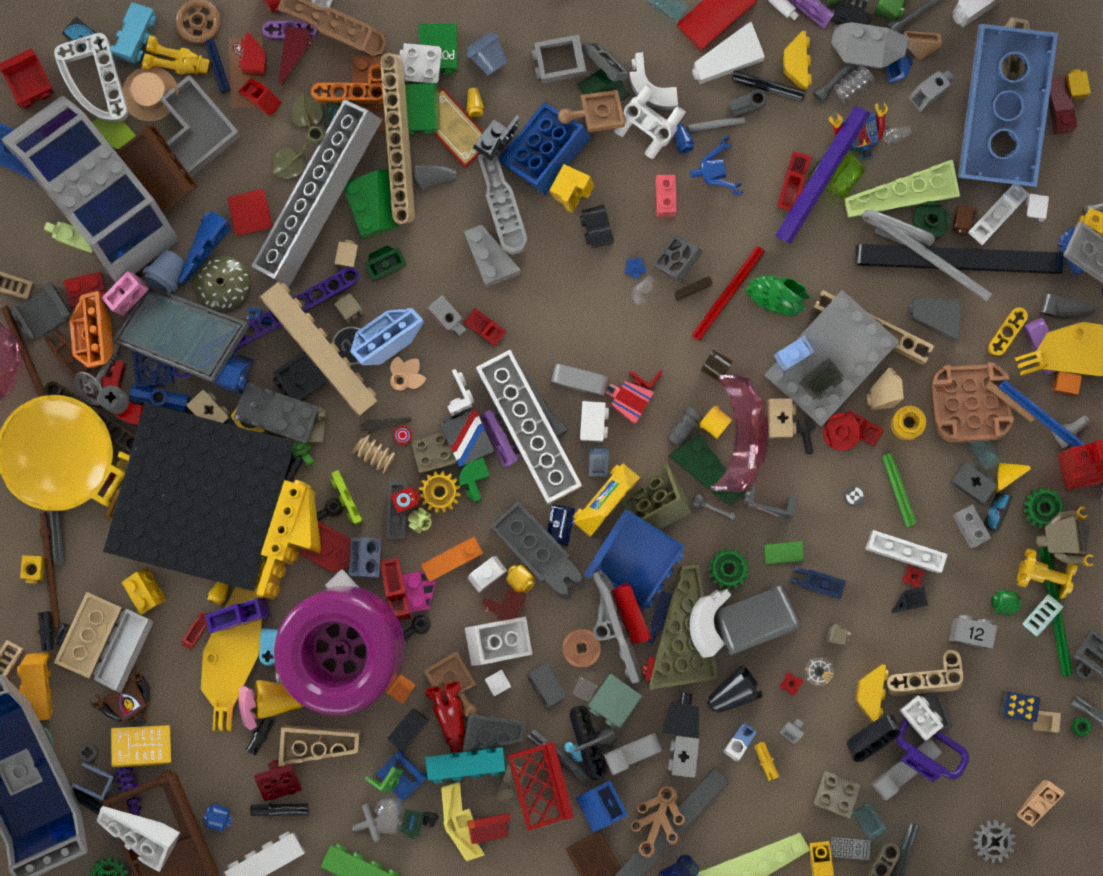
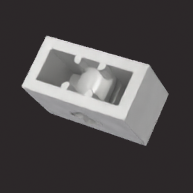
M973 504L952 515L970 549L991 539Z
M675 736V740L671 739L670 751H673V759H669L668 770L671 771V775L695 778L699 747L698 738ZM682 751H685V754L688 755V759H684V762H681V759L678 758V754H682Z

